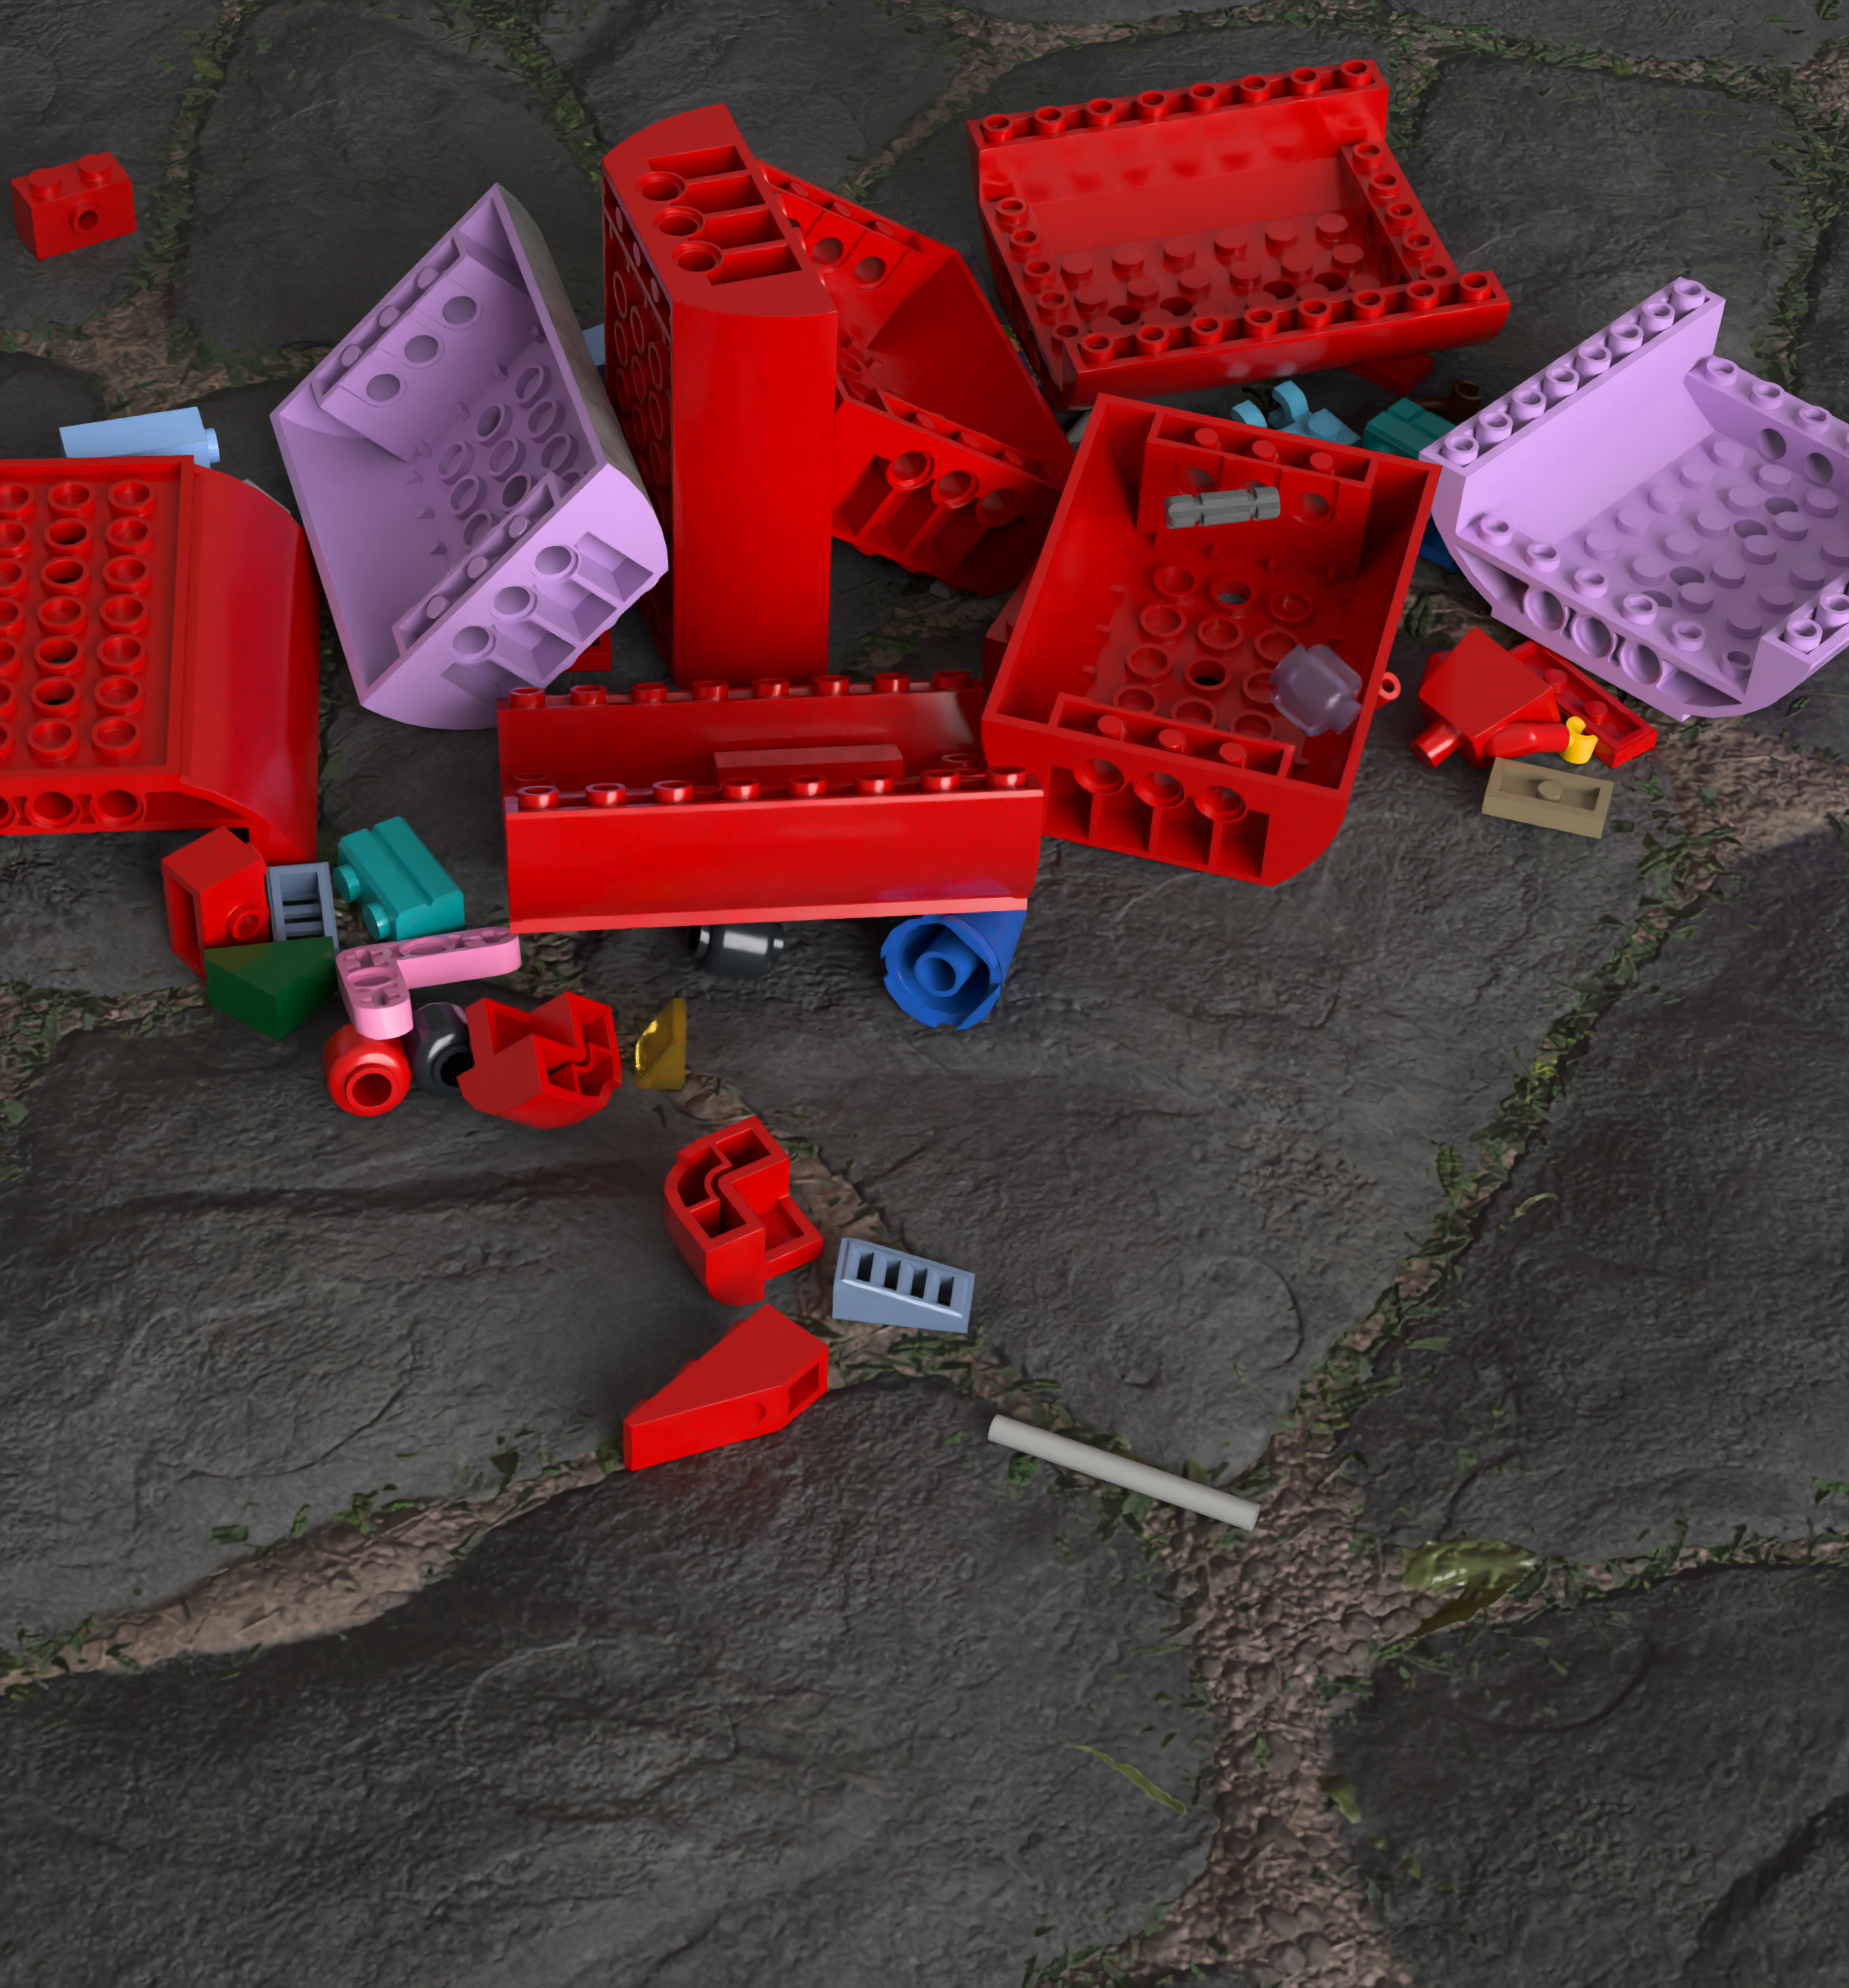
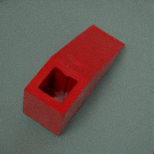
M766 1303L747 1320H739L731 1325L721 1341L701 1358L691 1359L679 1369L674 1380L651 1399H642L633 1406L623 1421L624 1466L632 1472L782 1430L827 1391L829 1346Z

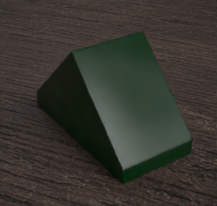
M333 936L203 949L209 1004L278 1042L337 991Z

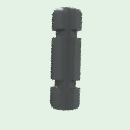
M1273 486L1249 489L1248 493L1246 489L1199 493L1195 494L1194 498L1191 494L1167 497L1163 502L1164 521L1167 528L1170 529L1193 527L1195 522L1198 526L1249 521L1250 517L1252 521L1277 518L1280 515L1281 509L1279 492Z

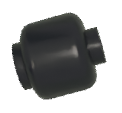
M779 922L687 926L686 947L689 957L696 958L699 968L704 973L718 977L756 979L764 973L770 960L779 959L784 943V930Z
M447 1002L430 1003L412 1013L413 1029L399 1036L412 1072L411 1078L416 1085L429 1095L439 1098L458 1097L462 1095L456 1077L475 1066L470 1049L466 1011L458 1005Z

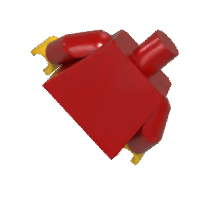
M1478 627L1472 628L1454 649L1434 652L1427 660L1418 688L1417 700L1424 723L1428 728L1410 742V747L1416 757L1429 769L1433 770L1454 751L1476 769L1491 767L1496 757L1509 760L1534 753H1558L1564 760L1575 764H1584L1589 761L1598 738L1595 735H1581L1583 728L1586 726L1585 722L1579 717L1573 716L1567 720L1565 725L1559 723L1561 718L1553 687Z

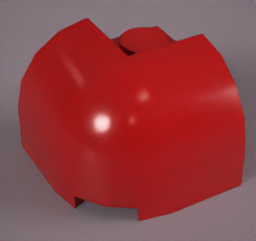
M566 991L530 1013L485 997L465 1008L470 1035V1049L475 1066L456 1078L463 1098L477 1111L528 1127L557 1129L575 1125L604 1109L608 1104L612 1091L622 1085L620 1053L612 1010L608 1005Z
M756 1115L697 1139L678 1151L677 1162L666 1177L663 1189V1217L677 1253L708 1294L723 1305L743 1306L764 1300L765 1281L823 1256L824 1238L789 1195L790 1158Z

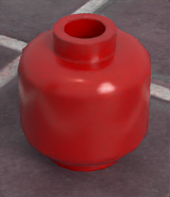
M349 1023L335 1031L323 1048L322 1068L331 1099L343 1111L362 1117L381 1115L399 1105L409 1091L412 1072L400 1037L375 1040L359 1034L354 1029L353 1023Z

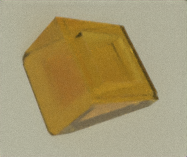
M673 998L638 1040L634 1080L637 1088L681 1090L682 1085H685L687 1003H684V998Z

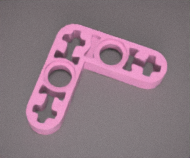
M486 927L350 948L339 953L336 956L335 962L339 991L354 1029L366 1037L381 1040L399 1037L413 1029V1016L408 989L507 974L521 966L519 934H510V928Z

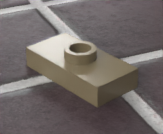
M1496 757L1484 796L1482 814L1601 839L1614 782Z

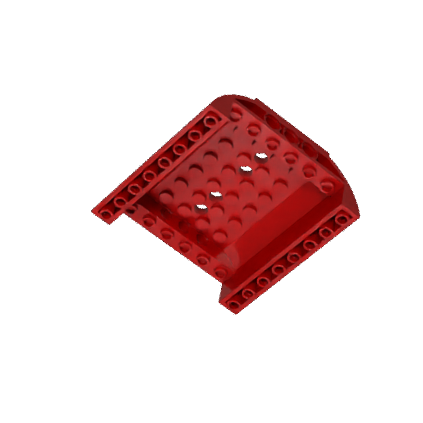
M1373 58L1366 60L1349 59L1340 64L1314 68L1298 67L1292 71L1268 75L1251 74L1241 79L1216 83L1199 82L1190 87L1164 91L1147 90L1138 95L1112 99L1095 98L1086 103L1060 107L1043 106L1034 111L1008 115L991 114L985 118L966 121L973 189L985 251L993 277V288L1008 323L1014 329L1042 383L1043 398L1052 413L1063 414L1093 409L1098 393L1142 401L1482 345L1497 337L1504 326L1511 302L1493 270L1482 272L1470 271L1460 275L1385 141L1389 87Z
M194 455L0 460V835L217 829L224 825L226 828H248L250 843L259 850L264 858L266 867L317 863L321 578L306 532L283 507L260 490L228 474L194 464ZM63 579L76 580L74 582L66 584L57 583L58 581ZM59 658L71 659L66 663H51L52 660ZM55 699L68 700V702L60 705L47 704L48 701Z
M941 670L933 673V680L910 681L909 674L885 672L875 674L873 682L849 683V677L844 675H821L813 678V685L789 686V680L786 678L764 677L753 680L752 687L728 688V682L724 680H700L692 683V690L667 691V684L643 682L631 685V692L607 693L606 687L602 685H578L570 688V695L545 696V689L521 687L509 690V697L496 698L510 934L1027 910V898L1033 890L1040 855L1043 788L1035 774H1026L1025 768L1018 766L988 767L981 739V717L986 706L985 689L978 678H970L968 671ZM896 744L903 758L904 780H893V774L888 772L870 771L855 774L853 782L827 783L825 776L815 774L788 777L787 785L760 786V780L750 777H734L721 780L720 788H714L712 752Z

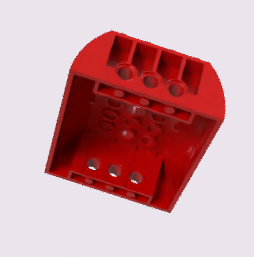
M764 162L768 184L773 193L779 192L782 195L787 219L792 228H800L805 241L806 254L811 263L818 262L821 266L825 280V289L838 310L832 536L851 543L853 547L867 556L879 554L892 559L910 573L918 574L922 571L937 577L946 586L956 591H962L965 588L988 597L1021 583L1041 554L1076 453L961 254L956 249Z
M1098 393L981 717V739L988 767L1018 766L1025 768L1026 774H1035L1042 786L1043 816L1041 835L1269 887L1293 877L1318 858L1336 836L1345 816L1443 466ZM1268 486L1277 488L1279 492L1281 509L1280 515L1277 518L1252 521L1250 517L1249 521L1198 526L1195 522L1193 527L1178 529L1167 528L1164 521L1163 502L1167 497L1191 494L1194 498L1195 494L1238 489H1246L1248 493L1249 489ZM1225 596H1235L1245 602L1241 604H1228L1221 599ZM1198 677H1211L1220 683L1213 686L1198 684L1195 680Z

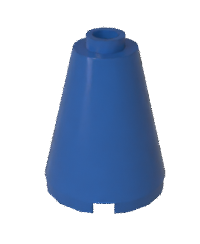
M1027 910L907 916L891 930L881 947V959L885 956L887 974L883 978L887 991L904 1012L924 1025L934 1028L940 1023L959 1025L955 1030L968 1029L985 1019L998 1002L1026 919Z

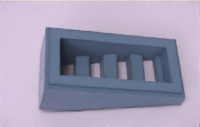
M329 863L268 866L265 875L267 904L271 912L269 923L272 942L287 941V937L316 934H322V937L333 936L336 959L340 952ZM317 899V904L283 906L282 903L283 901ZM320 917V921L285 924L284 920Z
M842 1237L833 1286L832 1318L967 1334L975 1274L875 1243ZM884 1285L897 1286V1289L895 1291L885 1288ZM912 1288L923 1289V1299L912 1296ZM939 1291L952 1293L950 1307L937 1303Z

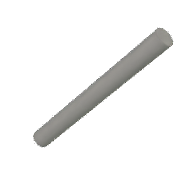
M1000 1414L995 1415L989 1429V1441L1248 1531H1252L1256 1523L1260 1504Z

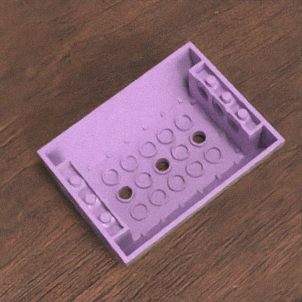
M497 182L269 415L360 705L381 716L407 724L435 729L480 730L497 728L496 698L509 697V690L515 688L538 687L545 689L563 670L571 667L577 657L604 631L610 629L617 619L640 596L652 589L659 578L669 570L667 548L661 526L548 246L529 212L510 192Z

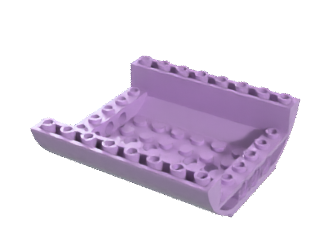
M1680 276L1420 451L1418 459L1419 461L1443 466L1430 511L1449 553L1468 581L1492 606L1491 616L1682 723L1691 715L1710 718L1739 716L1768 707L1791 692L1849 646V424L1832 416L1826 409L1813 406L1785 392L1781 386L1766 382L1740 369L1734 362L1713 355L1726 299L1707 290L1701 283L1687 280Z

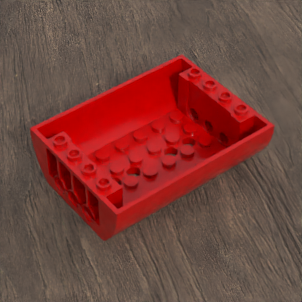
M724 103L690 110L656 122L628 137L601 159L605 390L661 526L667 548L669 569L659 578L652 589L645 592L635 602L672 683L676 687L692 690V683L700 680H724L728 682V688L752 687L753 680L764 677L786 678L789 680V686L813 685L814 677L828 674L838 310L825 289V280L821 266L818 262L811 263L806 254L805 241L800 228H792L787 219L782 195L779 192H772L768 184L764 162L761 158L754 159Z

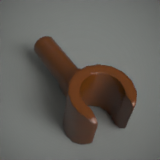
M1459 380L1454 383L1449 397L1411 401L1423 407L1427 412L1446 413L1453 421L1463 423L1477 414L1482 399L1477 397L1479 391L1477 383L1469 380Z

